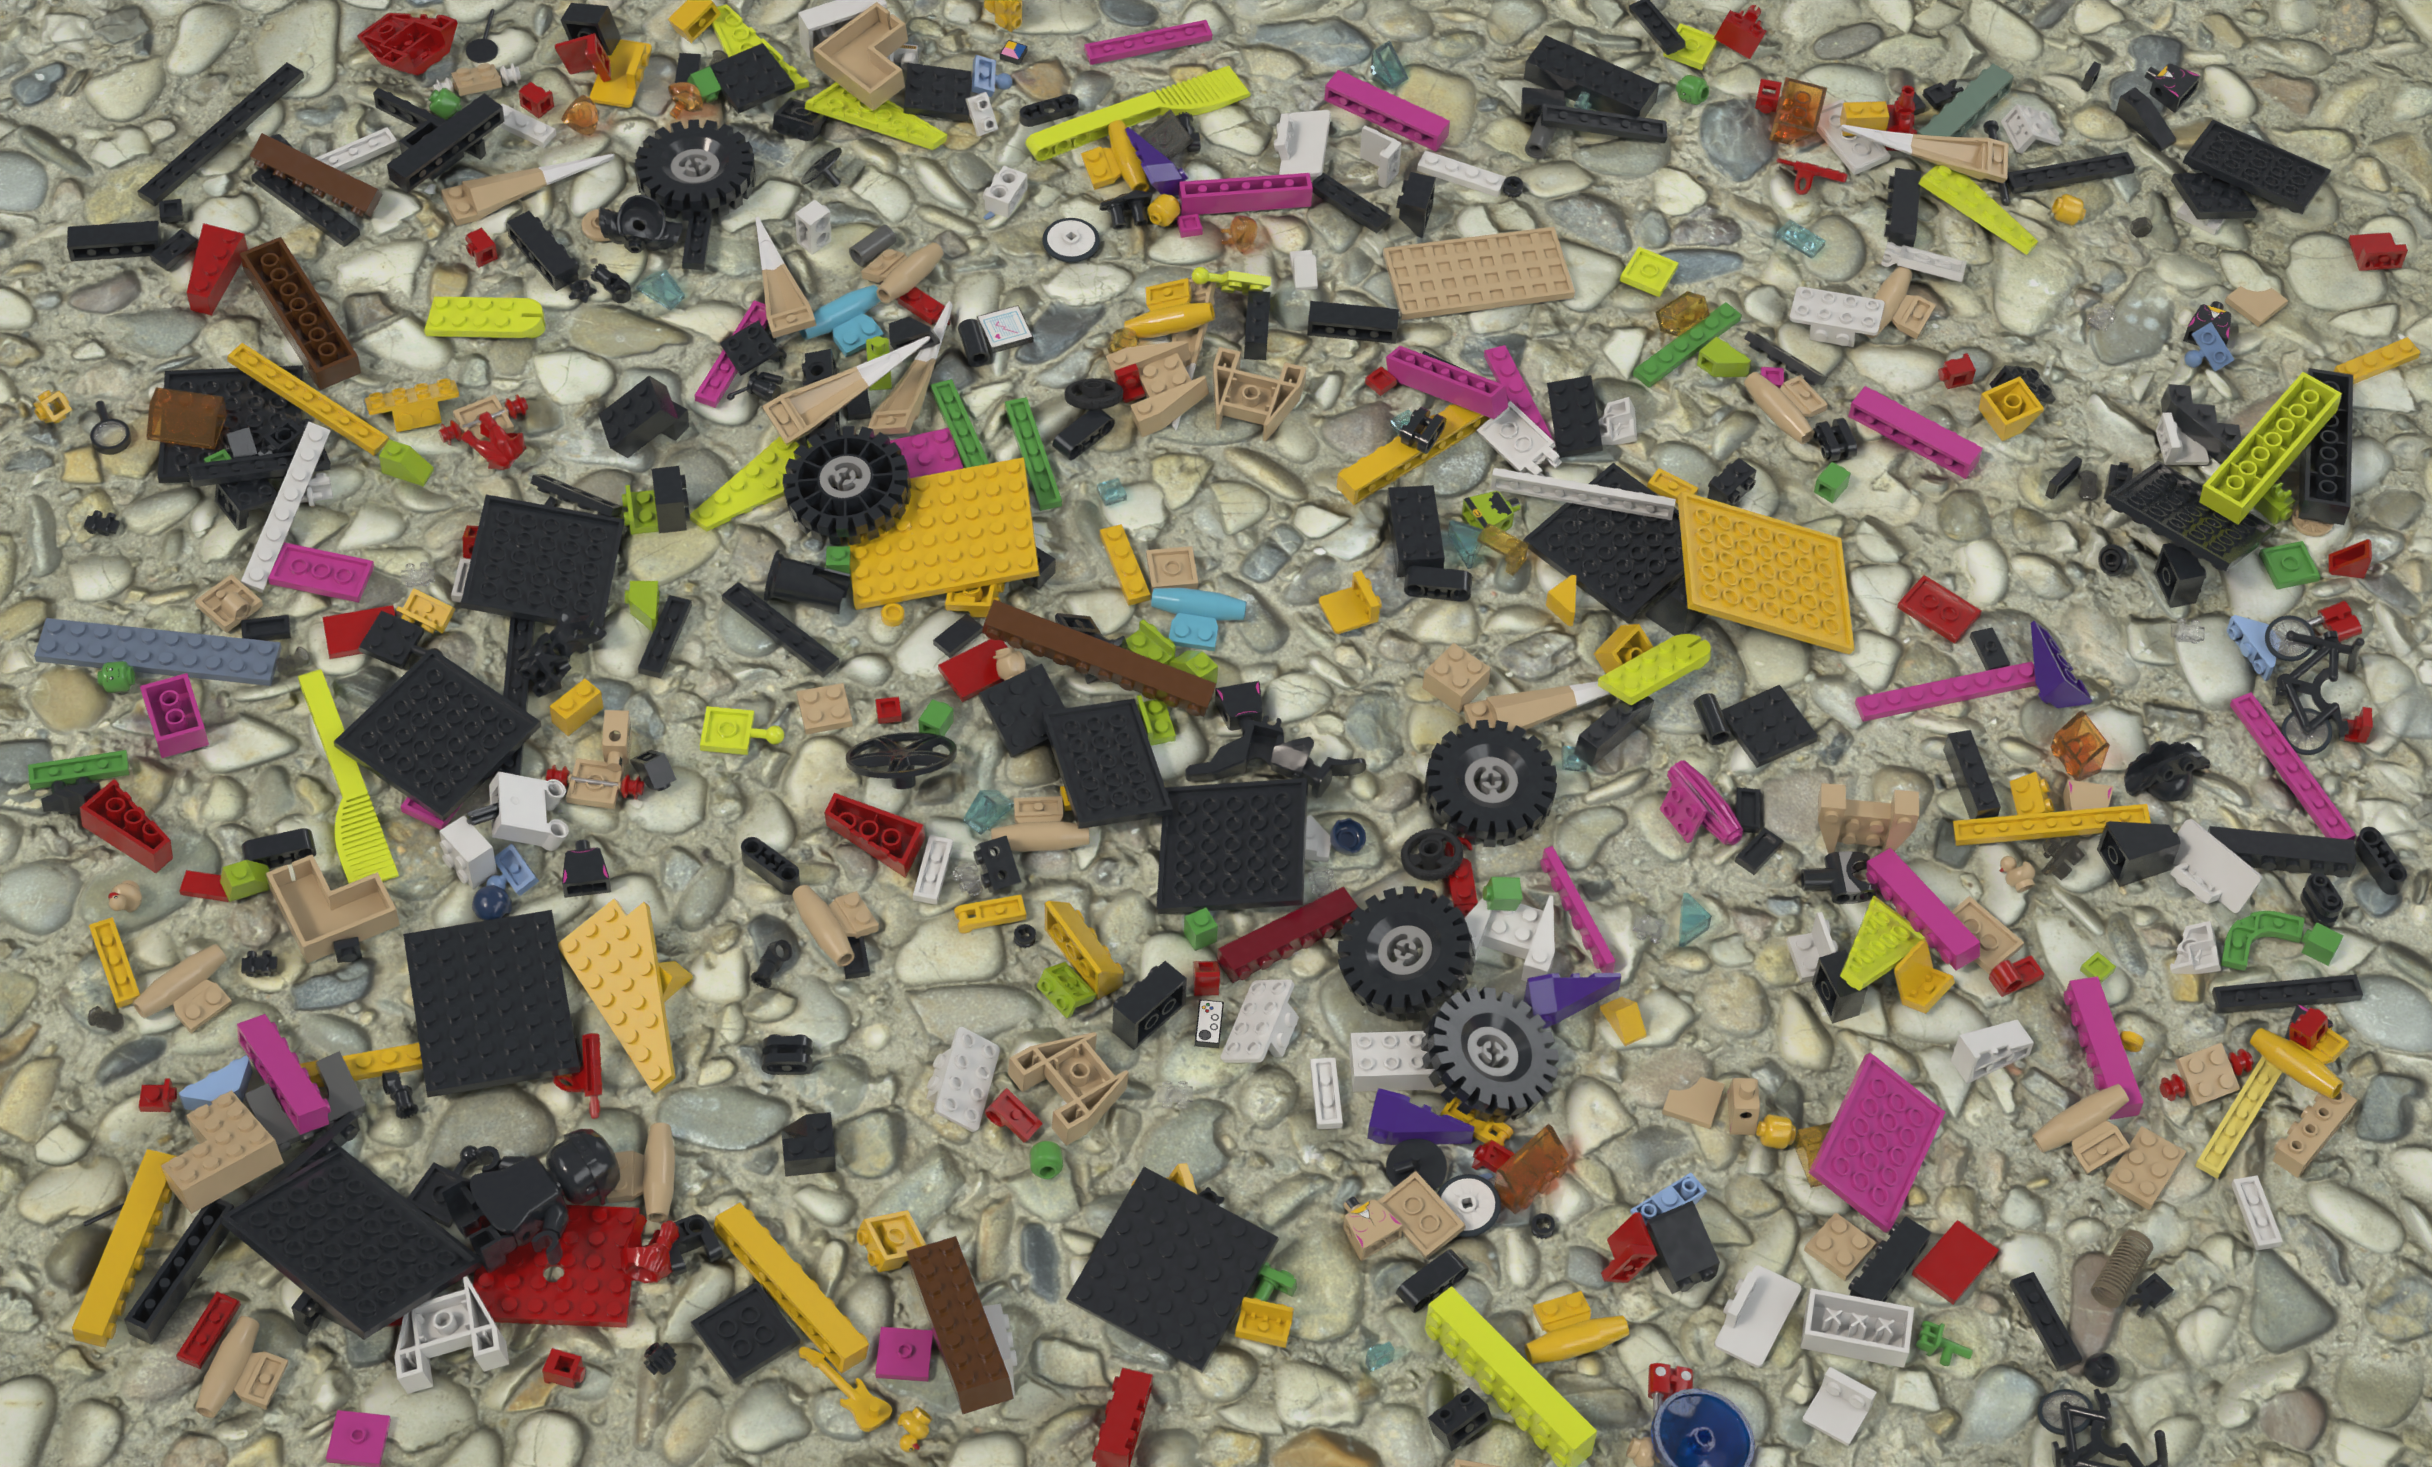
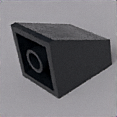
M1685 577L1670 588L1645 613L1647 618L1674 636L1689 634L1709 615L1688 609Z
M2109 821L2106 822L2097 851L2118 886L2122 887L2170 871L2181 843L2179 836L2173 832L2170 825Z
M1693 1201L1647 1220L1646 1228L1657 1253L1652 1263L1672 1294L1678 1291H1688L1694 1284L1701 1281L1708 1282L1717 1275L1720 1261Z

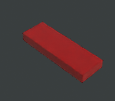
M217 1291L177 1353V1360L201 1370L240 1308V1301Z

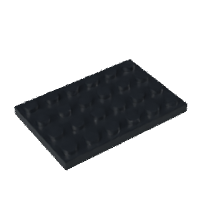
M2213 119L2185 155L2182 162L2191 169L2200 170L2212 178L2221 179L2233 187L2242 188L2252 195L2260 196L2273 204H2279L2288 208L2291 212L2302 215L2331 173V169Z
M1135 699L1042 712V720L1078 829L1172 815L1173 808Z

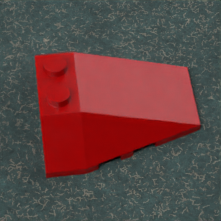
M388 13L358 34L357 37L381 65L418 76L425 73L434 63L440 62L450 52L458 22L456 19L445 15L428 18L427 14H421L420 18L406 13Z

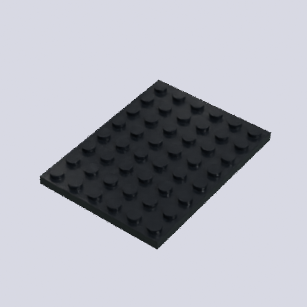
M552 910L403 934L427 1098L580 1072Z
M342 1147L337 1148L221 1216V1224L363 1340L482 1267V1258Z

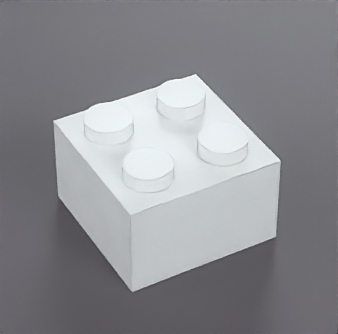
M463 815L439 831L441 837L439 844L444 852L442 858L449 868L453 867L457 871L456 873L463 884L468 883L474 890L491 876L497 875L493 847L473 825L467 823V818Z

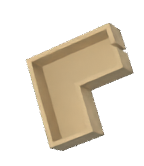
M878 2L813 48L816 67L873 111L905 88L902 69L887 57L908 42L906 24L894 14L890 15V11Z
M313 855L292 862L296 879L293 882L287 865L266 873L270 891L306 963L334 953V941L358 937L359 942L400 926L397 909L378 872L332 891Z
M232 1090L211 1101L212 1105L208 1106L205 1104L186 1115L194 1137L200 1144L161 1165L170 1189L191 1214L284 1163L275 1139Z

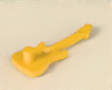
M801 1347L799 1349L800 1358L806 1359L814 1368L818 1367L849 1398L845 1400L841 1398L840 1405L853 1414L856 1424L862 1431L870 1432L881 1426L891 1417V1406L869 1393L861 1379L856 1378L857 1388L854 1389L825 1360L824 1354L808 1347Z

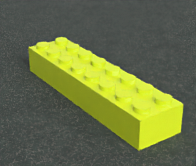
M2302 372L2203 485L2199 502L2239 525L2337 412L2342 393Z
M1452 1286L1428 1304L1425 1324L1427 1335L1433 1341L1437 1340L1443 1346L1447 1356L1455 1359L1461 1365L1464 1373L1469 1377L1472 1376L1479 1383L1482 1391L1487 1395H1491L1497 1401L1500 1409L1505 1413H1509L1515 1419L1517 1426L1522 1431H1527L1533 1437L1535 1444L1540 1449H1545L1552 1456V1460L1558 1467H1577L1592 1455L1597 1430Z

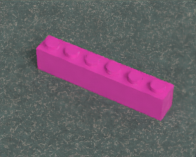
M1337 70L1325 85L1324 101L1435 152L1449 136L1450 120L1355 78L1350 74Z
M1310 173L1179 182L1181 216L1311 207L1313 188Z
M1398 346L1386 357L1388 372L1397 378L1398 383L1492 419L1497 418L1508 408L1506 386L1403 346Z
M1864 386L1851 402L1849 418L1964 479L1970 475L1979 463L1983 450L1982 447L1867 386Z
M1891 848L1867 861L1866 877L1869 883L1876 885L1885 900L1892 902L1897 912L1909 920L1912 928L1925 937L1927 944L1940 953L1942 960L1946 964H1950L1957 971L1980 957V941Z
M2098 976L2069 981L2068 987L2064 991V1001L2067 1006H2070L2072 1024L2077 1026L2080 1046L2084 1047L2086 1051V1062L2088 1068H2092L2095 1088L2101 1091L2120 1084L2129 1098V1101L2109 1119L2138 1116L2144 1102Z
M266 1014L237 1023L239 1044L265 1083H269L275 1098L299 1134L301 1135L328 1125V1113L331 1112L327 1099H322L317 1084L311 1083L308 1071L305 1067L301 1068L296 1053H291L286 1038L280 1037L275 1022H270Z

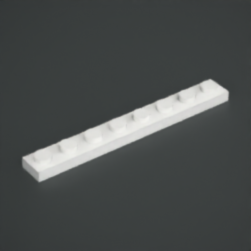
M308 422L242 577L241 583L246 587L263 593L268 577L281 551L331 430Z
M1497 468L1493 469L1490 488L1492 490L1672 520L1676 500L1665 496H1655Z

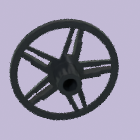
M907 732L888 734L868 739L852 747L846 754V765L849 770L862 776L892 779V787L895 789H909L916 786V776L937 771L952 763L957 756V747L951 739L932 733ZM916 740L906 747H901L895 743L897 741ZM938 745H942L946 747L950 753L949 755L939 752H933V748ZM874 746L879 749V752L858 755L862 751ZM915 765H917V766H926V767H923V768L915 769ZM859 766H866L867 768L889 766L887 772L867 770Z

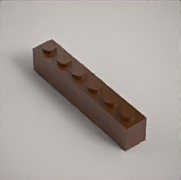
M261 133L250 154V157L255 162L254 165L259 169L266 171L268 168L274 171L273 174L282 180H285L287 177L293 180L292 183L301 189H305V187L313 190L312 193L322 199L326 196L332 199L331 202L340 208H343L345 205L351 208V212L359 217L366 215L371 218L383 195L379 189Z

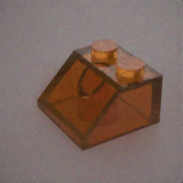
M2082 710L2055 733L2050 748L2053 755L2062 762L2066 772L2075 781H2082L2101 772L2110 744Z

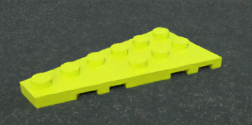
M727 4L717 7L721 15L711 25L727 58L763 43L795 83V90L790 92L809 87V81L805 77L802 78L797 73L796 68L789 66L784 61L783 56L765 39H760L752 27L749 28L744 24L742 18Z
M837 82L805 103V109L931 150L936 149L947 140L946 133L913 114L903 113V108L889 100L874 111L871 110Z
M1937 164L1919 181V185L2024 254L2030 253L2037 245L2038 240L1966 174Z
M779 436L690 514V520L707 532L731 521L733 517L751 512L757 506L766 505L785 496L783 491V474H787L785 466L789 458L795 459L793 452L800 445L797 442H793L786 446Z
M1873 895L1840 977L1846 980L1849 986L1860 991L1895 968L1897 963L1919 941H1926L1925 937L1920 932H1916L1909 921Z

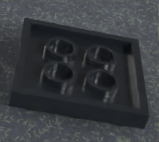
M763 43L710 65L721 87L722 94L738 114L795 90V83Z
M908 63L903 113L968 122L969 109L965 99L970 97L972 71Z
M2185 172L2173 174L2171 182L2197 220L2255 218L2257 214V209L2242 188L2233 187L2228 182L2210 177L2207 173Z
M1042 664L978 694L1011 758L1049 740L1042 720L1043 711L1065 708Z
M1780 685L1722 710L1731 734L1756 768L1817 742L1818 735Z
M758 1282L691 1321V1327L733 1384H736L800 1344L798 1335Z

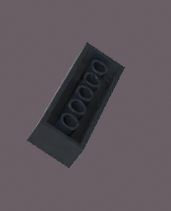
M1547 35L1543 37L1525 63L1524 80L1545 89L1565 91L1566 98L1596 111L1645 118L1657 101L1659 83Z

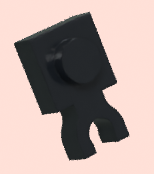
M1953 79L1945 86L1940 82L1924 89L1922 96L1936 109L1952 102L1953 97L1958 92H1963L1964 89L1962 86L1955 88L1957 81Z
M2154 1272L2137 1287L2135 1292L2138 1294L2129 1297L2126 1305L2130 1307L2132 1304L2138 1303L2141 1307L2136 1314L2141 1317L2146 1312L2148 1305L2154 1309L2172 1295L2174 1289Z

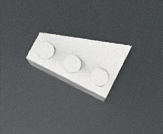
M2018 1020L2005 1022L1959 1035L1951 1062L1968 1084L2029 1056L2034 1042Z
M1001 1304L983 1306L1007 1369L1013 1396H1015L1013 1366H1017V1357L1015 1350L1010 1351V1348H1013L1014 1345L1012 1332L1006 1331L1010 1329L1008 1314H1003Z

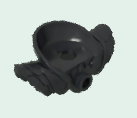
M645 195L629 197L621 205L619 212L602 207L599 209V227L603 237L609 238L615 244H624V247L631 253H639L645 248L650 251L666 250L677 243L682 233V223L665 221V215L659 203Z
M2166 741L2155 742L2151 745L2149 753H2142L2128 765L2124 776L2125 790L2131 796L2146 789L2149 794L2163 801L2174 802L2183 800L2193 790L2192 771L2210 768V760L2202 756L2197 748L2189 742L2185 744L2174 742L2170 745Z

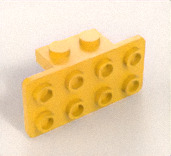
M621 39L612 55H607L611 64V80L603 82L598 74L590 94V101L630 108L640 82L643 81L645 68L649 64V57L652 51L651 44Z
M444 378L434 384L419 383L410 389L395 388L390 393L385 394L375 392L365 398V404L369 415L392 411L396 432L442 423L438 401L457 398L460 395L455 380Z

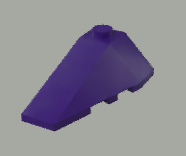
M1127 127L1125 129L1137 151L1135 153L1141 160V166L1151 185L1160 194L1172 195L1175 198L1179 196V182L1189 179L1185 170L1182 167L1178 169L1167 157L1131 128Z
M2036 621L2031 622L2035 682L2040 691L2038 695L2041 700L2046 704H2052L2056 708L2090 704L2092 699L2085 685L2080 679L2076 680L2071 673L2073 667L2060 655L2062 651L2048 630Z
M1551 973L1527 978L1524 1002L1532 1007L1527 1017L1531 1019L1539 1014L1546 1023L1542 1029L1555 1025L1618 991L1621 974L1593 973L1589 977H1580L1579 973H1572L1570 977L1560 978L1559 973Z
M1378 1088L1367 1139L1373 1140L1378 1144L1397 1145L1402 1141L1418 1138L1431 1141L1434 1144H1471L1475 1127L1449 1115L1439 1116L1431 1111L1432 1107L1425 1104L1422 1108L1412 1104L1408 1096Z

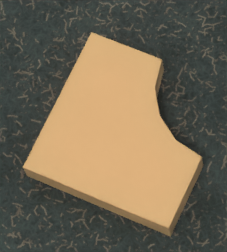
M2240 286L2226 297L2225 303L2259 327L2287 305L2288 300L2273 288L2256 292Z
M1700 1077L1698 1082L1689 1089L1680 1091L1670 1089L1662 1114L1711 1129L1725 1084Z

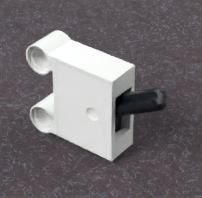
M498 772L489 784L490 805L466 814L467 823L473 826L491 820L493 838L542 846L549 851L557 850L569 832L568 826L561 820L554 819L547 823L546 810H554L566 793L563 783L555 779L545 781Z

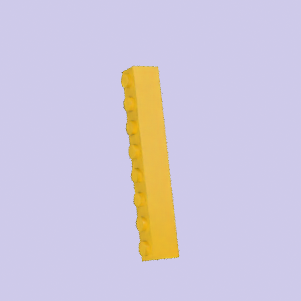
M1450 404L1445 410L1438 413L1447 419L1442 434L1427 454L1417 450V442H1414L1409 447L1402 444L1401 438L1397 436L1385 446L1378 447L1370 455L1360 458L1350 467L1343 468L1338 473L1336 488L1355 505L1473 434L1490 417L1456 404Z
M150 1149L146 1150L72 1326L75 1341L106 1348L109 1339H113L116 1333L118 1316H122L126 1308L125 1299L128 1293L131 1294L135 1287L137 1270L141 1271L145 1261L144 1253L147 1248L152 1246L154 1229L161 1224L165 1203L168 1204L172 1197V1190L169 1187L161 1165L177 1156Z
M739 1202L715 1216L713 1231L716 1236L841 1374L866 1359L869 1348L867 1338L852 1326L850 1319L846 1315H842L836 1308L833 1300L821 1292L818 1284L803 1272L801 1265L798 1262H794L787 1254L786 1249L771 1237L769 1230L761 1226L751 1210L746 1209Z

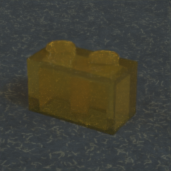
M1689 291L1655 312L1660 331L1674 336H1680L1710 316L1705 296Z

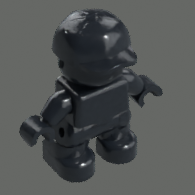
M578 1129L564 1134L565 1140L552 1147L547 1153V1170L538 1157L534 1155L529 1157L504 1156L501 1159L495 1147H480L476 1151V1157L478 1162L484 1165L482 1173L474 1174L471 1179L461 1178L440 1190L456 1227L465 1239L469 1237L475 1253L483 1259L482 1265L489 1274L506 1264L507 1254L513 1252L517 1247L527 1245L529 1242L532 1243L535 1252H541L542 1249L548 1247L546 1249V1256L550 1265H556L561 1260L563 1250L559 1239L569 1222L568 1209L564 1198L572 1204L580 1205L598 1196L600 1204L603 1206L606 1204L605 1197L616 1188L620 1181V1167L613 1149L602 1135L593 1129ZM487 1219L491 1224L487 1228H482V1220Z

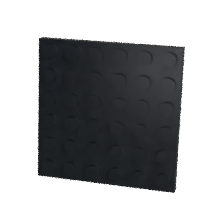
M303 365L279 366L304 382ZM238 368L165 371L158 482H191L187 474V465L204 463V458L223 449L233 459L222 431L240 425L249 427L258 453L265 446L263 436L289 418L298 424V422L302 421V409ZM285 476L270 477L266 479L285 478Z
M2157 461L2110 493L2106 499V503L2111 505L2113 510L2127 514L2134 522L2146 525L2151 528L2153 533L2165 536L2175 546L2186 548L2196 558L2205 559L2215 569L2221 571L2229 570L2272 537L2276 530V527L2251 513H2248L2238 525L2199 502L2203 486L2160 461Z
M1612 463L1589 483L1591 485L1658 496L1615 463ZM1566 502L1523 539L1522 544L1566 578L1576 575V585L1626 623L1632 620L1685 573L1679 510L1675 507L1672 520Z
M486 494L460 608L557 625L558 617L563 613L572 618L591 615L594 624L599 629H603L625 520Z
M431 648L333 742L334 746L444 822L541 727V721Z
M1307 778L1165 787L1173 811L1172 815L1162 816L1156 905L1158 914L1196 912L1207 908L1208 911L1303 905L1308 800Z
M1143 1167L1066 1297V1300L1192 1369L1203 1373L1241 1307L1243 1298L1249 1293L1279 1238L1158 1173Z

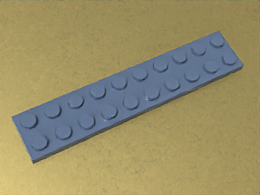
M46 618L34 657L36 662L102 668L106 662L126 661L129 666H133L134 672L170 676L187 673L189 678L271 686L282 647L280 642Z

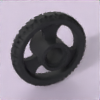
M1089 378L1068 385L1064 395L1066 402L1073 407L1085 410H1100L1120 403L1123 399V388L1111 380ZM1081 391L1083 393V395L1080 396L1075 395L1076 393Z
M1440 828L1423 829L1418 833L1416 832L1406 840L1401 849V862L1405 871L1410 876L1424 881H1437L1452 875L1460 867L1464 856L1460 839L1451 831ZM1443 841L1449 842L1454 847V856H1445L1442 845ZM1419 844V853L1410 854L1413 848ZM1422 864V866H1423V868H1424L1425 870L1420 869V868H1417V867Z

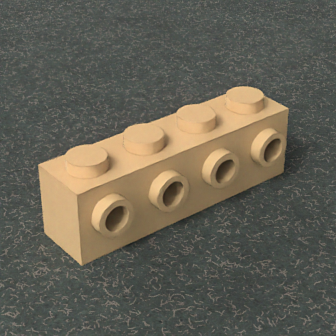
M2341 1090L2334 1099L2318 1093L2314 1099L2316 1103L2313 1107L2308 1105L2300 1116L2303 1119L2299 1123L2295 1121L2287 1131L2289 1136L2286 1139L2281 1138L2275 1145L2273 1150L2276 1151L2273 1162L2299 1178L2352 1113L2357 1099L2345 1091Z

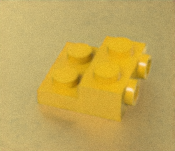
M984 0V8L990 13L995 14V23L1010 32L1020 27L1022 24V0Z
M1005 582L947 593L945 601L946 611H969L971 617H987L993 600L1001 602L998 596L999 593L1004 592Z
M908 1210L863 1219L857 1231L859 1245H865L868 1251V1262L871 1266H875L878 1272L901 1268L903 1263L908 1261L906 1251L926 1245Z

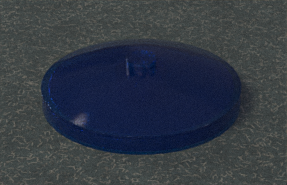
M1697 1388L1676 1392L1662 1403L1652 1421L1651 1440L1653 1448L1664 1467H1750L1752 1463L1755 1441L1747 1418L1733 1402L1716 1392Z

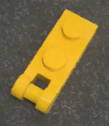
M1021 894L959 905L954 909L955 917L959 919L957 925L960 933H969L973 929L1026 920V911ZM975 914L974 918H968L969 915Z
M1457 1097L1450 1103H1447L1441 1111L1440 1116L1449 1115L1474 1126L1473 1137L1483 1143H1487L1492 1139L1504 1147V1141L1510 1139L1514 1133L1513 1129L1503 1122L1494 1123L1493 1117L1487 1122L1475 1119L1474 1108L1468 1115L1458 1111L1456 1108L1460 1099ZM1492 1130H1494V1131H1496L1498 1134H1497L1496 1136H1494V1135L1491 1134L1490 1132H1491Z

